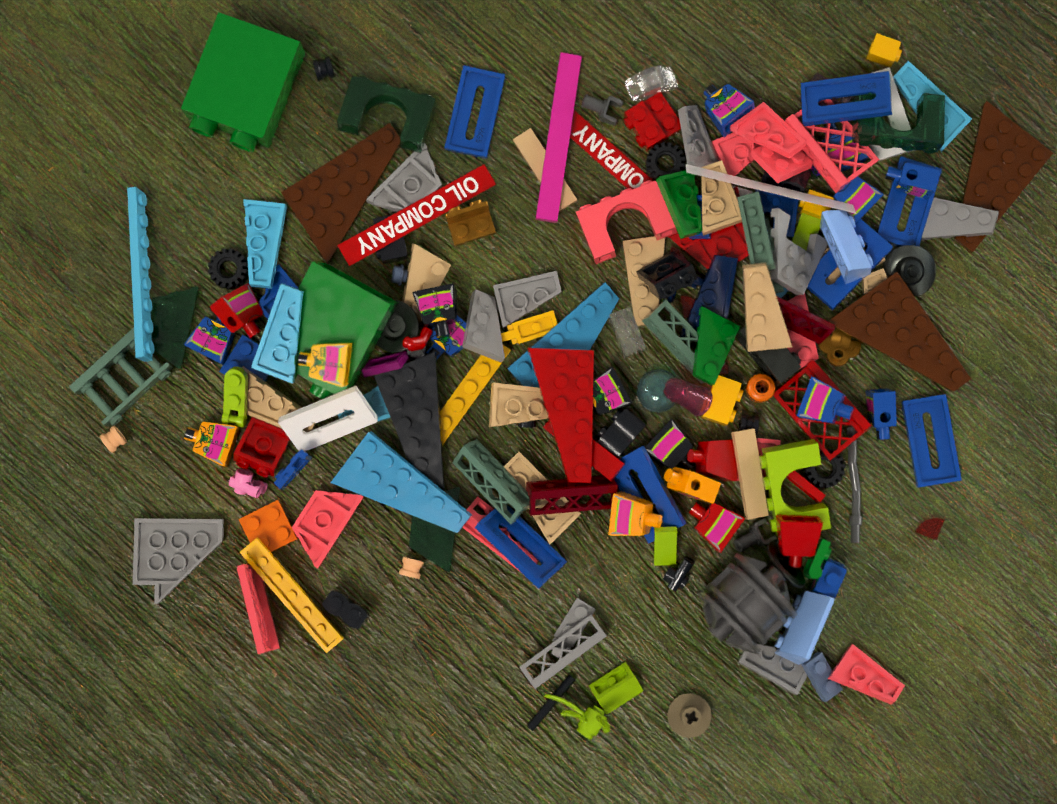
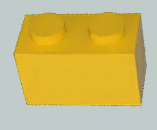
M719 375L715 385L711 387L701 418L723 426H727L729 422L733 423L737 410L733 409L735 402H740L744 391L740 389L742 383Z

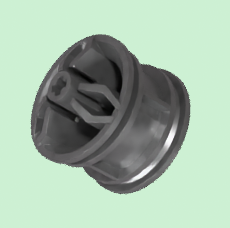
M736 554L733 557L737 562L736 566L732 563L727 565V568L706 586L709 593H704L701 589L696 593L704 602L703 611L705 620L709 625L708 630L721 643L733 633L726 640L729 646L757 655L760 652L757 647V641L764 645L782 625L788 622L784 615H789L794 619L797 613L789 604L790 598L785 583L786 579L774 566L771 565L761 574L767 568L765 562Z

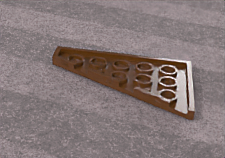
M986 101L982 106L980 122L978 123V132L975 137L962 204L998 211V222L1053 153ZM986 235L955 236L954 241L971 254Z
M391 123L281 192L327 264L332 261V257L338 249L337 245L343 242L344 237L351 229L362 207L366 204V199L375 189L383 172L402 144L401 138Z
M898 272L888 276L827 320L834 324L836 328L845 332V334L858 339L861 343L878 350L892 360L898 361L903 366L918 372L951 392L956 391L971 380Z

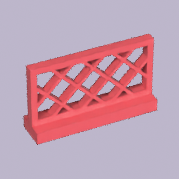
M831 99L819 101V103L824 101L826 105H834ZM802 109L785 120L790 127L806 140V147L802 151L813 161V166L835 193L842 190L845 185L879 161L878 157L848 121L841 122L842 131L830 129V123H827L826 128L815 127V125L804 126L798 119L802 116ZM814 131L826 133L825 143L815 140ZM829 133L841 135L840 145L828 143ZM844 137H853L856 141L855 147L844 146ZM828 148L838 149L839 159L830 158L827 155ZM843 150L855 152L854 162L842 160ZM858 153L866 154L871 161L867 164L857 163ZM841 165L853 166L852 175L846 178L841 172Z
M250 564L237 566L238 576L257 653L261 654L279 649L280 644L264 580Z

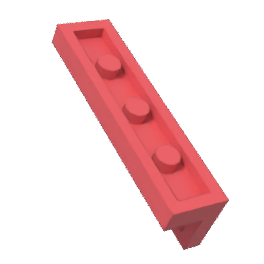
M477 496L467 508V511L472 516L463 526V529L516 568L475 529L477 523L494 510V508ZM477 505L484 510L485 515H480L473 510ZM500 528V530L511 539L510 533L507 531V528ZM511 539L536 564L538 563V560L520 542H515Z

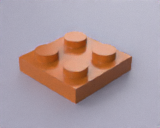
M276 500L239 519L249 542L251 543L258 537L271 553L298 540L280 500Z

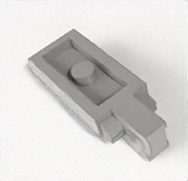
M576 598L555 632L552 641L557 640L589 615H593L596 609ZM587 623L582 626V631L584 630ZM579 628L577 631H575L573 634H574V635H579V630H580V628ZM568 636L564 640L563 649L570 650L578 637ZM562 642L556 645L555 648H561ZM552 650L551 654L559 658L560 651Z

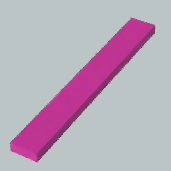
M560 52L535 220L557 223L582 57L579 55Z

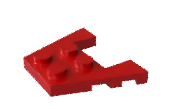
M735 186L733 190L737 198L740 197L738 188ZM742 222L711 233V239L692 240L689 237L680 239L678 232L668 236L707 269H709L714 255L738 258L737 263L749 256Z

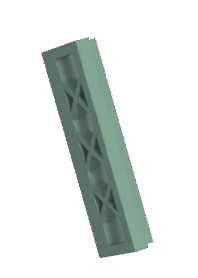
M664 300L642 322L693 375L695 353L690 349V341H698L697 332L667 300ZM664 307L670 313V321H663L657 315ZM675 325H682L684 327L685 337H678L675 334ZM696 378L701 384L705 383L702 380Z
M478 439L463 445L452 463L510 524L515 523L520 514L529 508V494ZM464 456L469 460L470 467H466L461 461ZM477 472L484 476L485 483L478 479ZM492 488L498 491L499 498L493 495ZM506 503L516 510L513 515L507 510Z

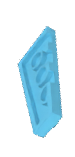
M909 61L893 76L896 85L942 152L972 118Z

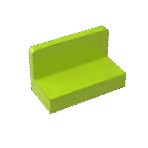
M626 662L589 685L590 690L606 714H609L643 692L641 685Z

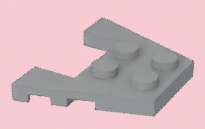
M774 208L771 210V217H775V228H771V237L774 238V250H772L776 269L771 270V280L795 295H804L828 244L826 239L820 235L810 234L807 251L786 238L790 215L779 208Z

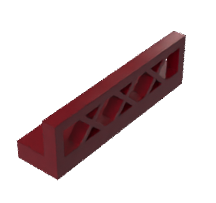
M777 297L787 329L818 344H821L835 330L834 324Z
M592 476L591 483H568L567 479L526 482V491L530 496L529 513L533 516L611 509L613 494L617 493L618 485L614 479L610 482L604 476ZM611 493L610 502L601 503L598 500L603 494ZM584 495H588L591 498L586 504H579L577 502ZM561 497H567L570 500L564 506L556 504ZM536 499H546L548 501L543 508H535Z

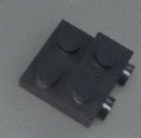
M674 251L636 271L639 279L647 284L650 292L660 300L672 296L675 291L692 285L698 279L693 264Z

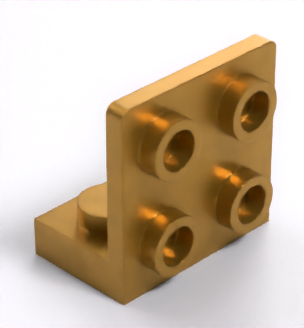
M477 200L471 202L469 207L463 209L461 206L454 207L449 210V213L445 214L455 247L496 234L487 201Z

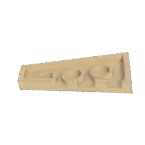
M766 263L743 265L747 351L792 347Z
M244 366L242 367L248 374L247 415L281 428L278 424L279 417L302 408ZM313 423V425L308 426L303 430L305 432L314 430L316 423Z
M520 452L504 466L525 490L526 482L547 480ZM561 497L556 504L564 506L568 500L565 497ZM536 499L535 508H543L548 501L546 499ZM568 512L533 515V518L550 545L581 513Z

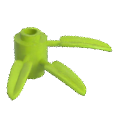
M552 694L544 695L546 698L553 699L572 708L574 711H561V716H571L579 719L580 721L577 724L579 726L576 731L588 739L592 740L593 736H597L601 728H603L604 733L610 731V724L607 721V717L604 716L606 712L598 706L594 705L593 708L588 706L584 712L564 698Z

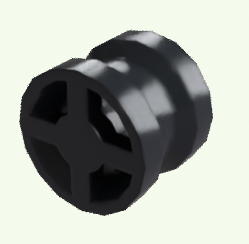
M329 56L321 61L317 59L312 60L318 82L322 81L325 77H335Z
M741 413L738 431L755 428L757 437L759 415L750 417Z

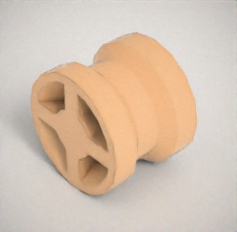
M115 425L110 428L108 433H102L99 436L111 453L117 451L118 446L127 443V440Z
M403 557V567L399 570V574L420 579L421 574L419 571L423 567L424 562Z

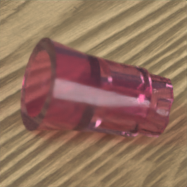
M671 378L665 383L664 395L672 402L687 409L694 416H701L710 408L712 392L709 388L678 378Z

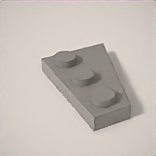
M557 271L493 285L503 328L562 293Z
M757 644L760 650L757 655L747 651L742 652L737 663L795 696L798 695L807 677L801 664L798 665L775 654L777 648Z

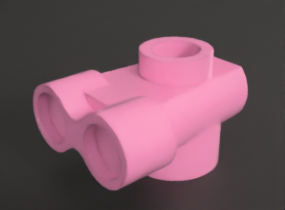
M242 468L236 469L235 475L229 480V486L234 488L235 493L247 494L258 498L260 494H265L268 484L252 479L254 473L251 470Z

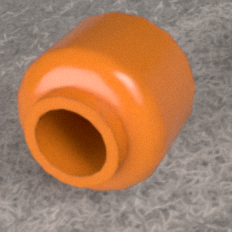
M760 373L748 380L745 390L750 400L756 403H763L772 398L776 386L770 376Z

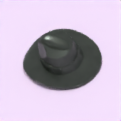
M906 245L894 249L886 256L882 266L886 276L888 277L894 272H898L914 297L926 293L932 287L936 277V263L929 251L919 246Z
M395 300L398 304L376 345L387 352L397 353L408 349L402 345L405 337L409 336L412 338L418 336L419 322L414 310L408 304Z
M778 540L770 542L767 546V552L771 560L767 563V568L771 565L774 566L790 584L797 588L804 587L806 582L800 567L795 568L788 565L789 556L782 555L779 550Z

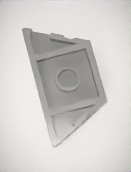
M423 142L366 199V202L398 212L440 189L442 184L435 171L434 163L429 156L427 145Z

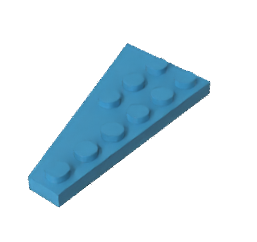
M606 282L603 283L530 348L590 350L619 298ZM527 350L507 369L521 386L540 388Z
M372 431L367 433L330 482L455 533L460 532L472 516L470 512Z

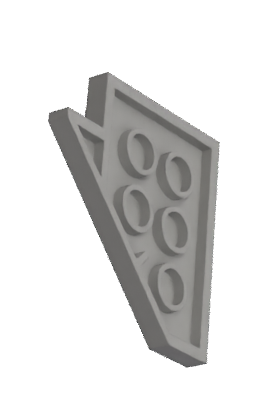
M134 518L133 585H155L154 604H160L224 542V519Z

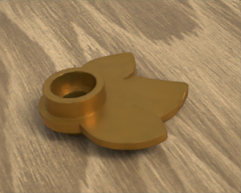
M838 328L821 344H818L819 349L827 354L828 362L835 367L844 366L848 359L856 357L861 350V342L851 341V336ZM835 353L841 354L842 357H841V358L836 357V356H835Z

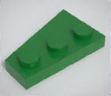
M686 170L659 176L656 179L680 239L698 235L702 232L700 206L697 204L698 186L695 185L696 175L687 173Z
M702 306L699 308L700 321L699 327H697L698 341L697 349H695L693 376L712 386L715 385L740 326Z

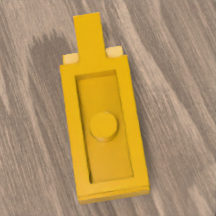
M554 310L511 323V325L507 326L508 331L501 333L502 342L511 340L512 344H520L544 336L558 324Z

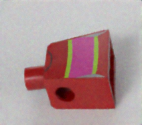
M248 283L222 296L209 306L231 333H235L243 328L249 338H252L261 332L254 321L263 315V311Z
M696 502L689 511V514L699 520L694 529L718 553L723 551L745 520L744 517L715 503L710 504L705 509Z

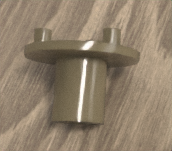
M692 693L681 694L676 697L669 705L667 712L668 723L672 730L679 736L686 738L698 737L703 734L710 726L712 718L711 708L707 701L701 696Z

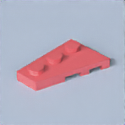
M762 102L730 125V131L789 159L806 147V140L765 102Z
M734 132L726 137L712 141L719 161H723L727 174L733 176L739 174L754 161L751 157L752 150L761 146Z
M805 293L788 300V302L809 312ZM787 329L792 347L787 349L790 353L794 352L801 361L799 365L802 368L812 359L814 361L819 359L814 341Z
M854 644L847 648L828 677L829 680L888 704H893L905 687L904 684Z

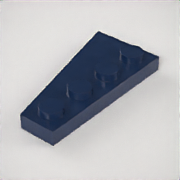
M714 255L686 320L696 332L700 321L699 308L702 306L725 319L728 318L738 258ZM684 327L679 337H685Z

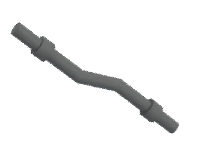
M852 426L847 428L846 437L848 438L857 433ZM855 440L848 446V468L852 486V513L849 516V526H851V543L858 544L860 542L862 516H860L861 487L857 468V440Z

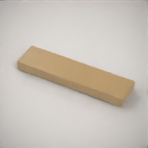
M530 128L515 137L513 142L541 184L545 149ZM563 180L559 212L577 202V198L565 180Z
M755 428L731 432L745 519L769 516Z

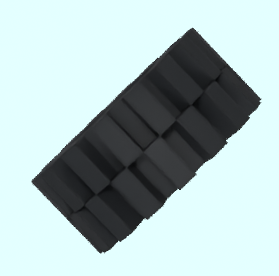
M662 142L660 145H655L649 151L646 159V171L650 174L651 179L654 178L656 180L659 176L684 171L686 159L683 156L682 149H678L679 146H673L670 142L668 144ZM667 155L673 159L674 166L671 170L663 171L658 167L657 160L661 156Z
M225 248L221 252H215L216 255L214 257L211 256V262H208V274H210L212 281L221 288H227L228 290H232V288L237 289L240 284L243 285L245 283L244 280L248 279V262L240 252L230 248L229 250ZM227 261H232L237 266L236 273L231 277H225L221 274V266Z
M826 449L830 454L834 452L832 449ZM819 450L820 459L829 461L826 458V456ZM837 455L833 460L829 461L832 465V473L828 477L820 476L816 471V466L803 468V470L805 469L804 475L807 477V481L815 487L830 488L837 485L843 479L845 463L843 464L842 456Z

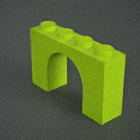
M814 439L762 448L763 455L759 456L761 468H765L766 477H763L765 490L769 492V498H766L768 511H772L773 519H770L771 531L775 532L778 536L776 515L819 516L823 522L822 530L831 529L829 510L824 502L795 507L786 504L781 496L782 482L789 473L797 469L821 465L818 443Z

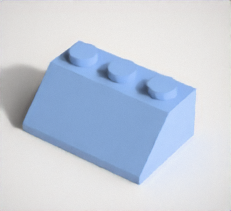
M827 210L822 212L820 228L845 284L870 275L873 261L869 254L866 255L864 252V241L861 235H857L854 230L856 225L851 215L848 216L847 212L843 210Z
M804 591L800 595L797 594L792 603L797 616L793 619L787 615L786 619L788 622L783 625L786 627L783 635L780 634L774 645L777 647L775 654L798 665L809 661L835 599L809 591Z

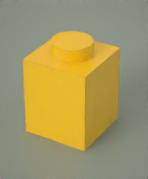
M877 33L872 40L866 59L891 67L894 61L898 62L902 50L899 47L901 42Z
M810 189L807 194L834 200L833 197ZM802 200L798 204L801 207L800 214L804 213L821 219L822 212L831 209V207Z

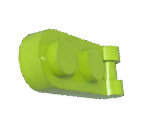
M236 366L230 368L224 377L222 424H236L237 427L244 428L247 422L248 374L243 368ZM232 410L238 411V416L232 415Z

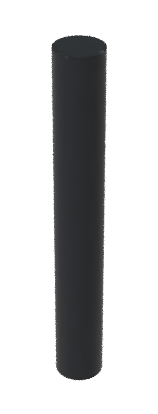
M568 675L552 695L562 697L576 680L571 675ZM548 699L526 726L534 731L558 701Z

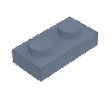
M816 652L810 657L809 661L801 664L822 702L829 701L843 690L839 683L828 679L832 670L822 652Z

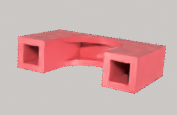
M652 180L643 182L638 188L633 190L631 188L625 189L620 192V195L605 197L597 204H587L582 206L579 211H576L595 264L616 257L615 249L607 232V225L610 218L620 210L635 209L642 212L647 217L657 241L677 233L656 181L652 182Z

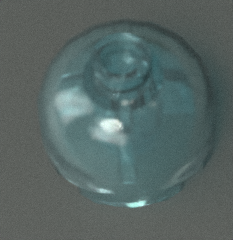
M655 369L642 376L638 382L636 392L638 400L644 408L661 413L675 406L679 400L681 390L678 380L672 373L663 369Z

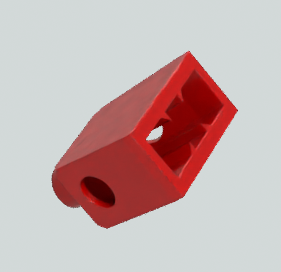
M732 439L699 442L697 450L690 449L688 451L687 460L688 462L696 463V472L698 474L721 481H737L738 470Z
M776 515L779 550L782 555L789 556V566L795 568L802 567L803 557H813L815 555L823 522L819 516Z

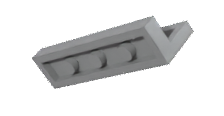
M589 615L519 668L534 689H536L607 635L593 616ZM591 621L598 632L591 637L581 636L582 626ZM580 628L579 635H574L573 633ZM568 636L578 637L577 647L573 650L563 649L564 640ZM581 638L587 639L582 644H580ZM562 642L561 648H555L556 645ZM551 649L560 651L559 661L555 664L545 662L546 654ZM563 651L569 652L562 658ZM541 656H543V662H542V661H536V660L539 659ZM532 663L542 664L541 674L533 679L526 668ZM545 665H551L548 669L544 671Z

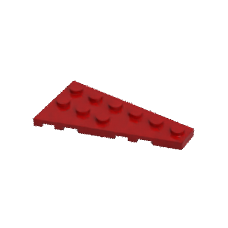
M527 348L568 483H591L594 350Z

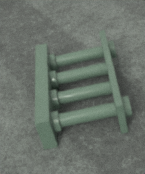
M758 191L737 197L750 263H766L771 278V270L776 269L772 250H774V240L771 237L769 218H765L761 196ZM771 280L775 294L784 292L783 286Z
M134 327L69 386L78 395L82 393L88 395L107 416L101 422L108 427L118 424L123 418L121 415L158 381L167 379L171 375L170 370L174 368L167 362L162 366L153 357V361H147L155 371L151 377L145 380L125 359V354L130 349H135ZM119 364L139 386L131 395L109 374V368L112 365ZM98 378L103 379L123 401L115 410H112L93 389L92 384Z

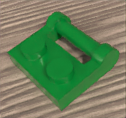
M819 539L815 555L808 557L802 573L805 578L818 579L822 576V569L820 567L823 560L827 561L832 550L829 547L831 542Z

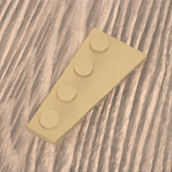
M655 236L622 241L635 327L646 326L642 320L659 306V298L650 292L649 286L639 279L636 272L663 257L665 238L657 241Z
M492 383L489 428L548 419L540 388Z

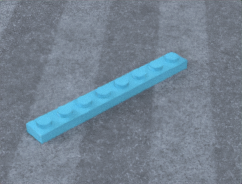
M137 187L127 188L135 357L147 362L153 361L155 351L151 334L154 327L150 311H152V301L149 294L151 280L148 274L150 259L147 255L149 239L146 235L148 218L145 214L147 197Z

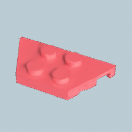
M316 490L306 504L292 529L317 569L321 566L364 499V496Z

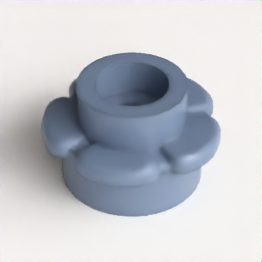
M401 264V266L393 267L391 281L392 283H397L398 286L402 282H406L408 271L404 269V265Z

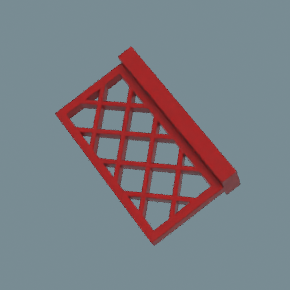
M812 359L806 364L805 368L780 387L773 397L805 434L818 443L819 450L831 461L861 435L871 429V424L846 396L843 404L854 407L850 420L846 419L847 422H842V417H840V421L835 422L834 425H840L839 437L825 436L826 424L831 423L798 418L795 414L796 406H800L801 403H796L797 391L806 392L807 389L798 387V379L806 374L810 379L811 376L842 393ZM785 390L795 391L794 402H784L779 395ZM803 422H808V428ZM810 423L824 424L823 435H813L810 431ZM842 425L852 426L857 433L851 438L841 437ZM825 439L838 440V449L832 454L825 448Z

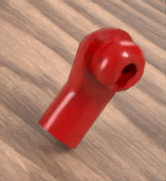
M423 327L419 336L405 337L402 345L404 348H408L409 351L422 350L429 341L433 331Z

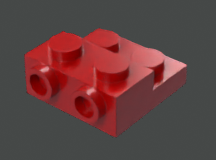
M661 92L656 93L644 102H639L624 112V124L629 130L632 129L634 131L636 142L641 148L644 147L647 152L654 148L655 145L662 143L681 130L680 120Z
M252 417L233 453L234 461L242 469L251 467L256 469V473L262 477L267 478L269 475L274 477L291 440L283 429Z

